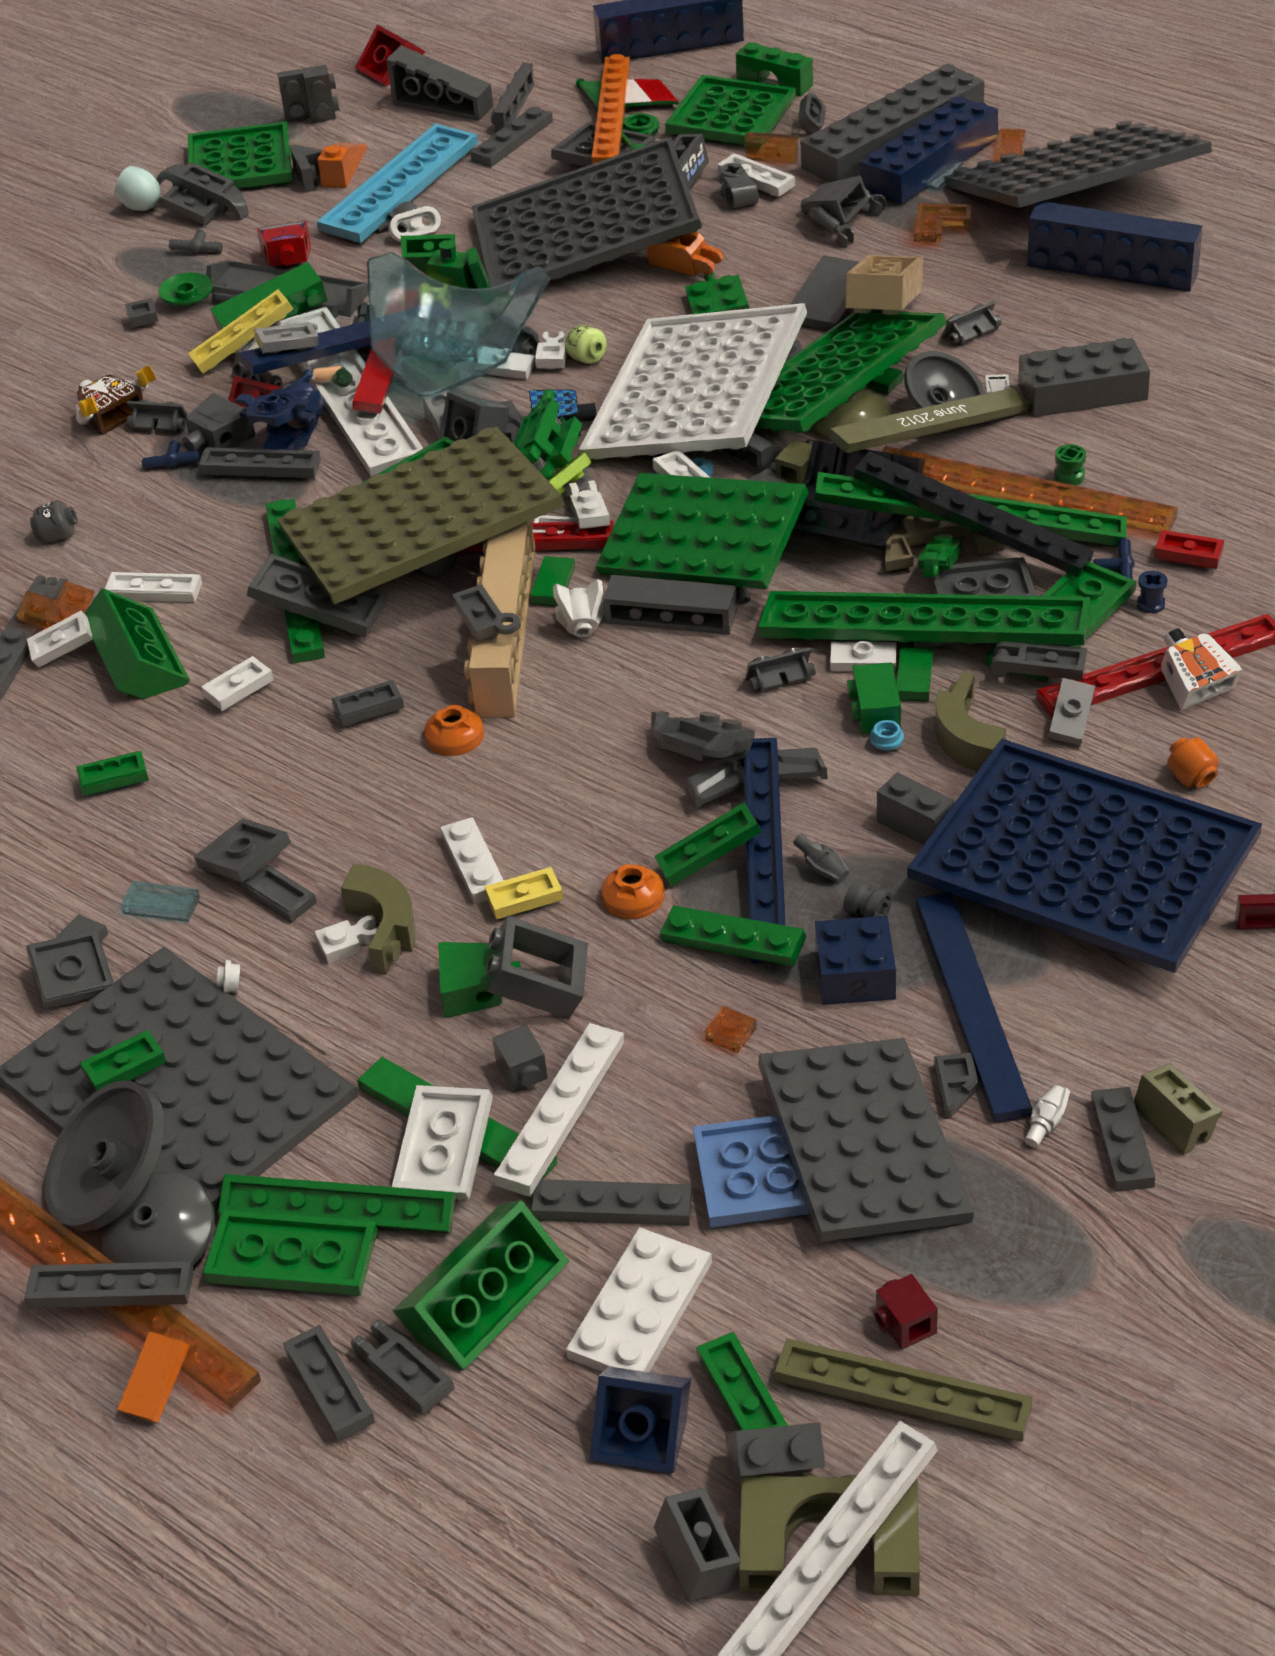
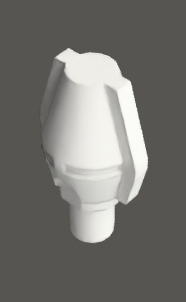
M1055 1085L1037 1100L1029 1121L1031 1128L1024 1139L1027 1145L1037 1148L1044 1135L1049 1134L1061 1122L1070 1095L1068 1088Z

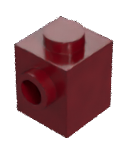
M912 1273L901 1279L890 1280L876 1290V1308L873 1310L875 1320L883 1332L888 1331L901 1350L937 1334L938 1308Z

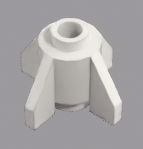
M599 579L586 586L587 589L574 588L569 590V588L559 584L553 586L554 599L558 604L555 607L556 619L570 634L577 637H587L598 628L604 615V603L601 601L603 586L602 581Z

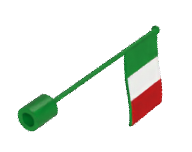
M578 78L575 83L576 86L581 88L598 108L602 81H585L582 78ZM660 79L628 80L625 107L656 104L679 105L677 98ZM622 131V140L630 148L629 151L645 146V144L633 145Z

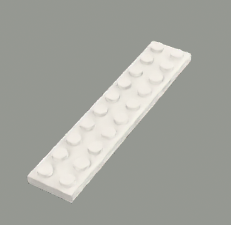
M327 307L280 320L284 325L310 322L316 333L341 328ZM356 349L299 363L298 366L303 373L307 369L313 372V377L309 380V383L313 384L320 391L324 406L371 477L423 449L388 396L380 414L352 409L353 398L366 365ZM343 367L344 371L336 382H315V368Z

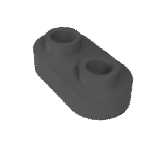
M808 93L800 101L798 116L801 128L806 132L814 133L824 126L826 109L822 101L812 93Z

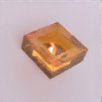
M723 1006L705 1030L706 1041L738 1054L755 1032L756 1019Z

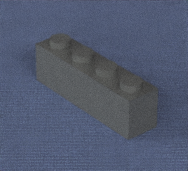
M611 575L603 598L605 623L730 635L737 611L736 586Z

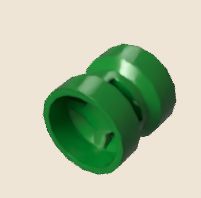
M1066 444L1057 448L1055 452V463L1057 466L1054 469V480L1058 484L1074 487L1084 481L1085 469L1083 465L1086 462V451L1083 447Z

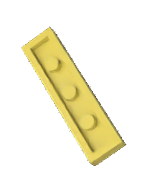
M278 289L188 354L203 374L209 369L216 367L220 361L231 353H235L244 344L255 337V329L269 327L276 321L282 320L293 310V307Z

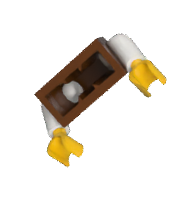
M150 365L138 370L135 373L137 378L134 381L122 380L113 375H105L94 382L90 380L81 382L77 392L79 402L75 406L77 422L81 425L90 423L101 435L126 423L128 415L133 414L127 402L143 400L142 392L148 387V383L157 379Z

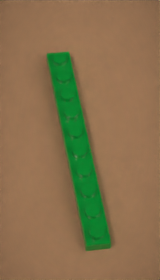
M818 472L815 501L952 522L854 477ZM968 494L1067 539L1118 546L1120 539L1127 538V517Z

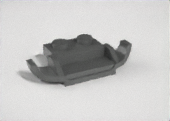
M195 163L172 165L160 172L156 178L159 184L164 180L172 182V188L161 197L162 206L203 225L210 221L219 211L225 213L229 208L232 209L236 218L240 221L248 215L246 201L241 191L234 186L233 180Z
M657 711L652 712L651 716L652 733L658 739L659 747L699 761H740L751 750L753 740L750 739L755 737V731L742 727L741 721L721 720L720 715L717 713L701 712L700 717L669 718V712Z

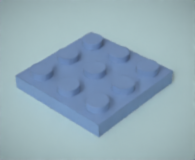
M776 1115L693 1127L694 1143L710 1228L809 1214Z

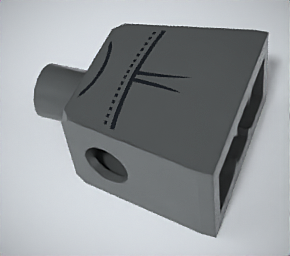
M213 393L186 416L185 421L188 435L182 439V442L188 451H196L201 447L204 449L206 447L233 448L256 435L254 424H249L247 417L239 415L243 407Z

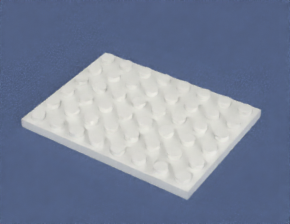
M805 304L647 319L579 448L580 455L586 453L589 459L602 460L610 457L628 458L636 455L655 456L676 450L682 453L700 450L709 452L715 449H740L747 447L806 317Z

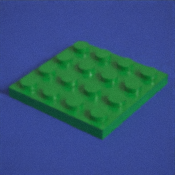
M701 75L666 121L665 133L675 134L676 136L679 134H702L704 140H717L726 144H743L751 148L761 147L795 99L796 88Z
M285 121L188 134V164L190 162L233 180L236 188H258L262 185H283L287 182H292L288 123Z

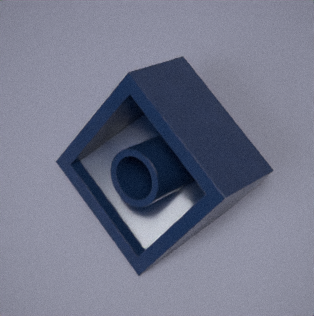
M610 1366L604 1370L598 1377L590 1460L674 1473L687 1421L691 1378Z

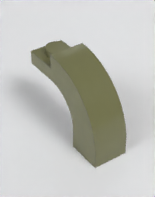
M961 672L957 683H952L948 691L938 690L935 702V733L939 745L948 756L959 764L978 771L1000 740H1006V728L979 722L968 714V710L974 700L975 674Z
M353 863L341 886L345 912L363 916L372 915L380 922L368 947L373 973L386 975L392 962L398 960L400 950L412 952L415 945L416 926L411 899L403 884L391 874L374 867Z

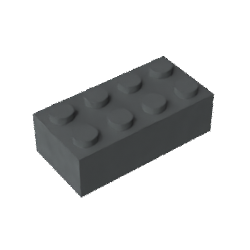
M1120 338L1115 341L1102 343L1093 342L1082 346L1061 347L1055 350L1034 351L1029 354L1019 355L1018 385L1023 396L1031 402L1029 409L1033 417L1148 400L1150 369L1133 338Z

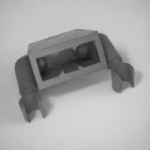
M856 176L821 185L809 198H804L801 201V210L804 214H809L815 226L822 225L832 234L834 232L838 234L837 244L842 248H847L848 240L852 243L854 241V230L852 227H841L840 225H845L867 202L870 203L869 212L871 214L881 215L882 210L885 208L886 200L880 194L870 195V191L865 189L861 176Z

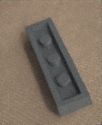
M523 62L519 70L514 73L513 80L507 85L504 95L500 97L497 107L492 110L491 122L495 125V132L501 130L516 118L533 89L532 63Z
M539 107L527 109L519 117L512 120V122L472 150V161L493 167L553 122L552 113Z
M206 447L199 463L200 473L203 475L266 476L272 478L298 477L306 479L315 478L321 462L320 451Z
M541 1179L534 1190L531 1212L537 1220L689 1226L693 1195L692 1184Z
M191 1261L31 1265L24 1299L28 1308L188 1304L193 1268Z

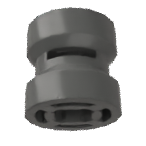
M857 879L851 884L845 895L843 909L854 916L860 914L864 917L887 916L892 905L893 896L890 892L883 889L874 890L869 883Z

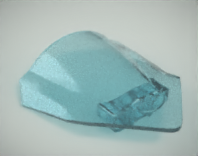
M393 252L369 258L367 261L371 349L419 398L428 399L436 397L488 373L507 361L522 328L530 317L550 278L540 266H536L524 271L518 277L505 284L484 289H467L451 286L433 279L418 270L408 260Z

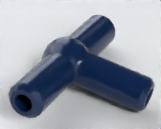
M173 440L169 443L165 455L143 458L142 466L144 469L166 466L174 468L180 464L200 462L201 455L198 450L179 453L180 443Z
M1127 538L1118 541L1119 558L1095 559L1093 561L1094 564L1111 571L1120 570L1121 575L1133 579L1132 569L1135 562L1131 554V542Z

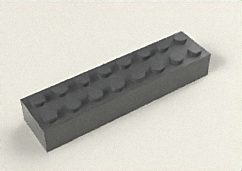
M943 65L939 69L925 74L918 80L906 84L895 92L887 94L885 97L868 104V106L856 112L850 113L847 117L833 122L824 129L800 141L801 169L828 183L859 176V161L900 135L904 130L918 123L919 120L925 118L952 98L962 96L970 101L984 103V80L975 77L971 73L964 72L954 65Z

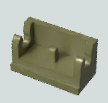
M1171 1063L1142 1074L1134 1098L1136 1110L1183 1155L1193 1150L1199 1135L1200 1139L1205 1143L1209 1141L1217 1120L1223 1113L1217 1105Z

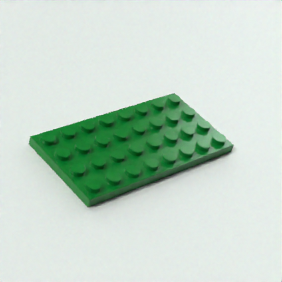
M872 310L870 313L853 312L784 363L754 430L765 428L772 429L773 431L789 430L795 433H803L810 430L811 425L819 419L827 417L830 411L838 405L846 403L851 395L866 388L867 383L874 378L882 376L887 368L899 363L907 353L920 347L919 344L935 336L937 331L947 324L944 313L899 312V314L887 315L882 314V311Z

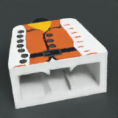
M1176 628L1164 637V641L1169 648L1166 650L1161 663V670L1181 710L1235 688L1242 668L1209 634L1203 633L1188 640L1180 628Z

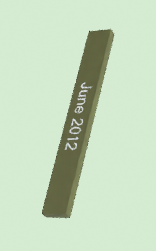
M1009 388L830 428L828 438L845 453H850L1029 411L1031 402L1015 389Z

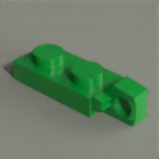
M940 534L931 538L918 557L919 570H923V577H936L940 570H950L963 551L962 538H953L950 534Z

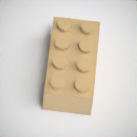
M868 255L846 273V308H854L855 313H870L871 309H880L882 314H899V310H903L922 291L923 257Z

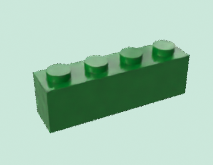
M309 262L300 265L210 308L216 327L220 331L278 289L293 307V310L283 319L297 316L328 301L322 280Z

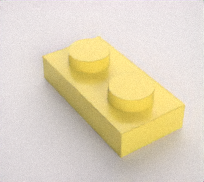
M552 867L484 886L486 898L496 920L507 917V915H514L563 900L562 889Z

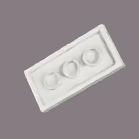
M639 1227L567 1346V1359L603 1372L609 1366L650 1372L710 1268L712 1254Z

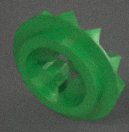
M634 113L625 117L623 121V130L651 136L657 134L658 128H660L659 120L647 113Z

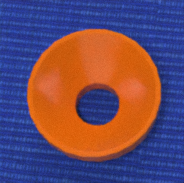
M449 705L447 708L438 710L427 720L424 727L425 743L429 749L440 755H463L481 744L484 738V727L480 717L475 712L460 705ZM461 717L458 721L452 723L443 721L447 718Z
M625 864L617 868L604 879L601 887V900L604 908L610 914L623 919H639L649 916L661 907L665 899V889L661 877L654 870L641 865ZM637 875L641 877V880L634 884L622 881L625 876Z

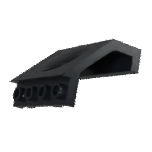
M813 440L806 477L802 484L806 485L808 495L793 529L883 546L906 515L815 501L818 472L854 477L855 468L869 451L920 474H923L925 460L868 449L845 453L835 443Z

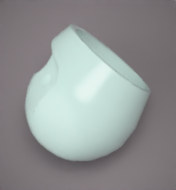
M129 166L120 174L115 185L114 194L127 208L135 211H147L158 203L161 196V187L157 179L148 171L139 167Z

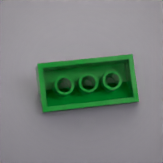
M101 588L84 614L88 617L93 641L97 647L96 650L101 655L116 690L125 696L133 695L146 699L187 685L190 679L153 608Z
M522 1200L501 1204L392 1311L418 1343L461 1371L499 1335L570 1261Z

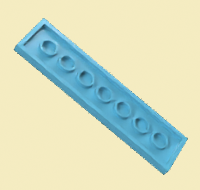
M435 123L317 221L318 231L353 242H363L378 229L379 225L389 219L388 213L392 212L399 204L406 201L410 202L478 144L477 134Z

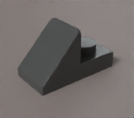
M290 145L293 169L305 193L315 191L313 180H317V176H320L318 158L322 150Z

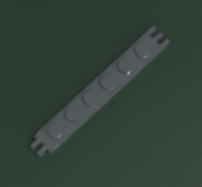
M37 576L0 636V702L30 653L27 639L43 631L68 589V579L60 578L57 582L56 577H48L46 580L45 576Z

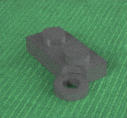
M482 584L452 594L453 605L477 641L491 638L497 632L507 635L512 634L520 628L519 616L514 613H501ZM504 622L512 623L510 625H503Z

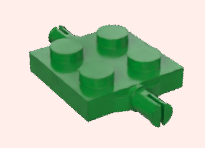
M714 272L710 274V277L709 274L705 273V282L701 281L685 286L692 314L749 309L739 274L733 276L726 275L716 279Z

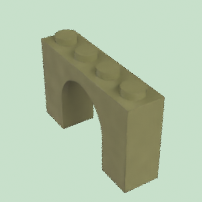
M771 1474L742 1476L739 1553L741 1561L739 1565L741 1593L765 1594L786 1568V1548L795 1530L809 1520L826 1516L857 1475L850 1474L842 1477H818L812 1474H803L798 1477H779ZM918 1478L870 1539L874 1549L875 1595H920Z

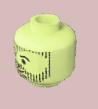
M584 324L574 326L566 336V352L576 361L585 364L597 363L606 352V337L597 328Z

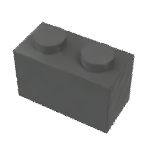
M897 772L877 791V822L924 845L954 805V800Z
M820 1423L725 1432L729 1476H749L825 1467Z
M705 1487L665 1497L655 1522L654 1530L688 1602L728 1592L741 1561Z

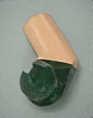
M342 366L314 369L316 383L332 382L338 387L344 388L348 387L353 379L352 374Z

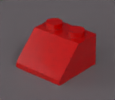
M377 24L355 68L388 86L390 81L387 58L400 46H404L424 55L425 51Z

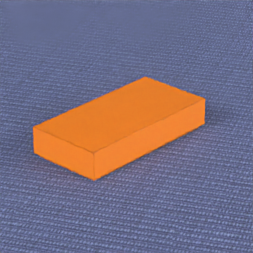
M149 1331L117 1410L124 1414L158 1424L190 1345L182 1340Z

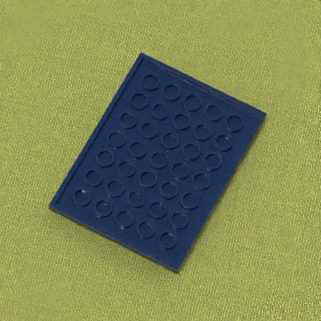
M1001 739L907 867V878L1176 973L1261 835L1262 823Z

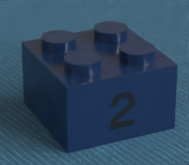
M888 916L815 921V950L822 1005L896 999V966Z

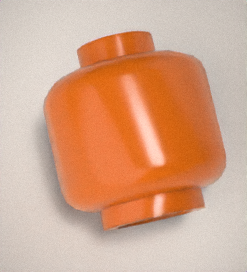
M1182 737L1170 747L1169 751L1171 754L1167 759V767L1185 787L1203 788L1218 775L1219 758L1200 737H1193L1188 740L1186 737Z

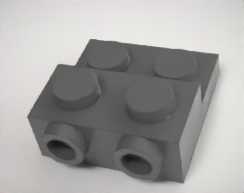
M326 65L277 73L285 121L291 122L310 118L311 123L336 119L335 112L339 111L337 96L332 97L331 89H336L334 74L328 73Z

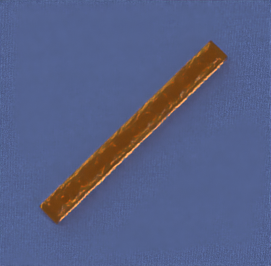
M885 446L882 450L885 453L924 459L925 465L922 475L956 490L973 493L974 495L1127 517V527L1142 529L1152 533H1161V530L1170 531L1177 518L1178 507L889 446Z
M0 1178V1232L43 1265L113 1263ZM171 1305L98 1306L144 1342L150 1331L179 1339L189 1344V1349L180 1370L231 1409L261 1382L259 1371Z

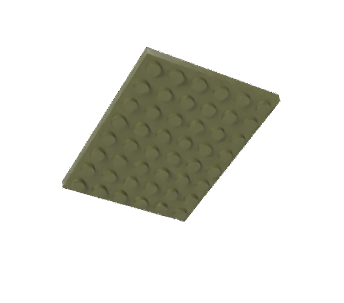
M498 427L485 428L478 435L468 439L457 440L451 446L440 451L428 452L423 458L416 461L402 463L396 469L385 474H376L364 483L356 486H347L340 493L330 497L319 498L307 507L290 510L285 516L278 518L277 521L281 531L335 605L565 505L562 495Z

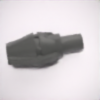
M802 833L795 838L793 844L804 853L805 862L814 872L835 883L841 882L850 873L848 866L833 849L818 842L813 843Z

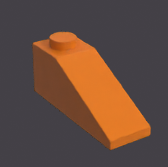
M338 143L324 146L318 158L322 187L347 188L367 149V145Z

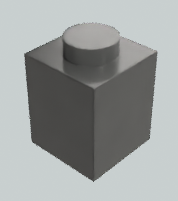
M527 1024L492 1037L496 1063L513 1092L548 1079L545 1055Z

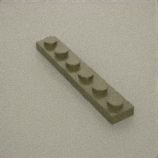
M786 1338L775 1369L776 1382L1022 1442L1032 1409L1033 1397L789 1338Z

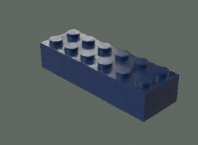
M624 0L593 5L596 49L602 64L605 63V57H610L613 54H621L624 57L635 59L744 41L743 0Z
M962 96L952 98L949 102L937 108L934 112L919 120L918 123L904 130L900 135L859 161L860 176L865 189L870 191L871 194H880L886 199L904 203L999 137L998 108L988 106L983 102L970 101Z
M1041 201L1037 203L1029 218L1027 266L1191 291L1199 270L1203 225Z

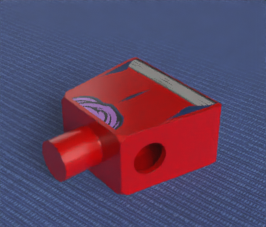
M307 220L257 228L261 254L270 267L289 266L308 261L311 242Z

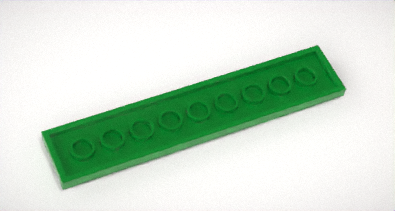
M770 591L759 624L760 638L776 640L800 638L804 640L835 639L837 641L867 640L870 642L884 640L904 643L911 641L933 643L964 642L966 644L999 643L1005 641L1075 646L1085 645L1091 604L1090 597Z

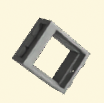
M507 915L501 927H495L489 938L488 948L492 949V955L489 957L485 968V975L489 976L487 992L569 1019L584 997L588 943ZM516 949L560 964L559 981L511 966L512 950Z

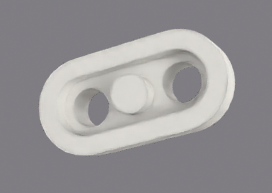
M430 206L400 213L390 221L389 233L398 242H401V236L430 235L439 228L441 217L439 212ZM423 218L429 220V226H425L422 223ZM397 226H403L406 232H399Z

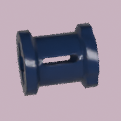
M1146 571L1139 576L1138 585L1141 588V592L1137 597V608L1140 611L1155 614L1165 608L1163 591L1167 587L1168 579L1163 573L1159 571Z

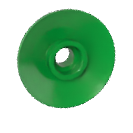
M193 272L181 273L162 282L158 292L160 298L168 304L189 306L209 296L212 292L213 284L211 279L204 274Z

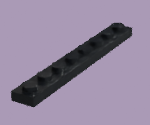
M869 451L855 468L854 478L1078 578L1092 560L1094 550L1080 543L1067 539Z

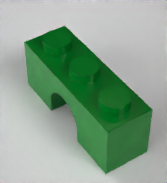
M748 42L735 53L737 80L762 83L772 72L777 77L779 86L796 88V96L799 97L813 86V58L805 57L800 53L781 51L779 48L761 46L755 42Z

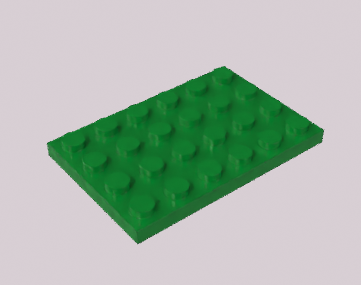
M639 473L595 567L600 575H619L767 589L808 495V490L805 484Z

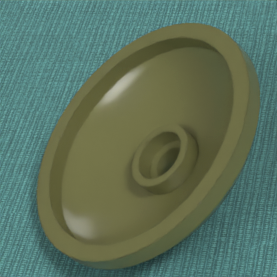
M864 388L851 395L846 403L838 405L831 410L827 417L819 419L811 425L810 431L822 439L831 441L828 438L830 428L892 415L893 409L890 402L880 393L870 388Z

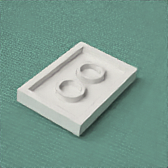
M416 1085L392 1187L448 1191L456 1194L455 1199L470 1200L493 1099L490 1090Z

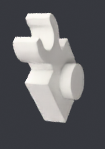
M548 331L543 333V343H538L536 368H546L548 370L564 368L567 352L563 331H559V336L555 338H550Z
M371 915L363 917L353 926L350 925L348 920L314 932L316 941L327 963L330 964L361 953L360 945H370L378 928H376L374 916Z

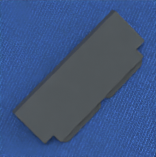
M225 260L207 265L206 276L211 279L213 289L210 293L212 294V301L222 303L290 270ZM318 275L322 280L328 301L303 313L327 307L334 319L338 315L351 317L359 304L371 292V283Z

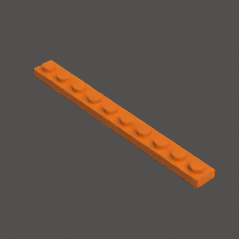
M621 54L605 57L592 151V164L620 155L630 70V57H624Z

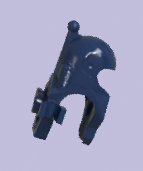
M305 370L303 376L298 381L287 384L283 389H274L268 395L258 396L254 399L251 395L240 394L235 399L236 403H242L246 406L239 412V415L247 417L249 424L256 422L267 423V441L263 444L264 449L295 450L307 446L317 420L323 411V397L320 391L313 384L309 383V380L313 377L311 370ZM294 418L296 421L306 424V426L296 429L286 422Z

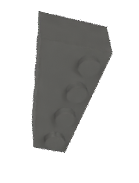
M400 46L387 58L392 102L394 105L479 121L493 107L491 84L404 46Z

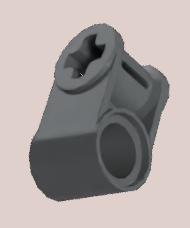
M737 163L723 165L720 169L721 176L723 177L720 193L727 201L729 207L734 209L758 203L759 194L756 183L749 177L743 166Z

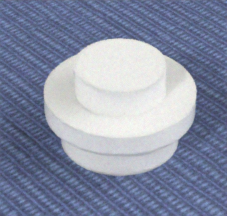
M226 960L225 967L218 966L216 987L223 988V993H238L240 964H231V960Z

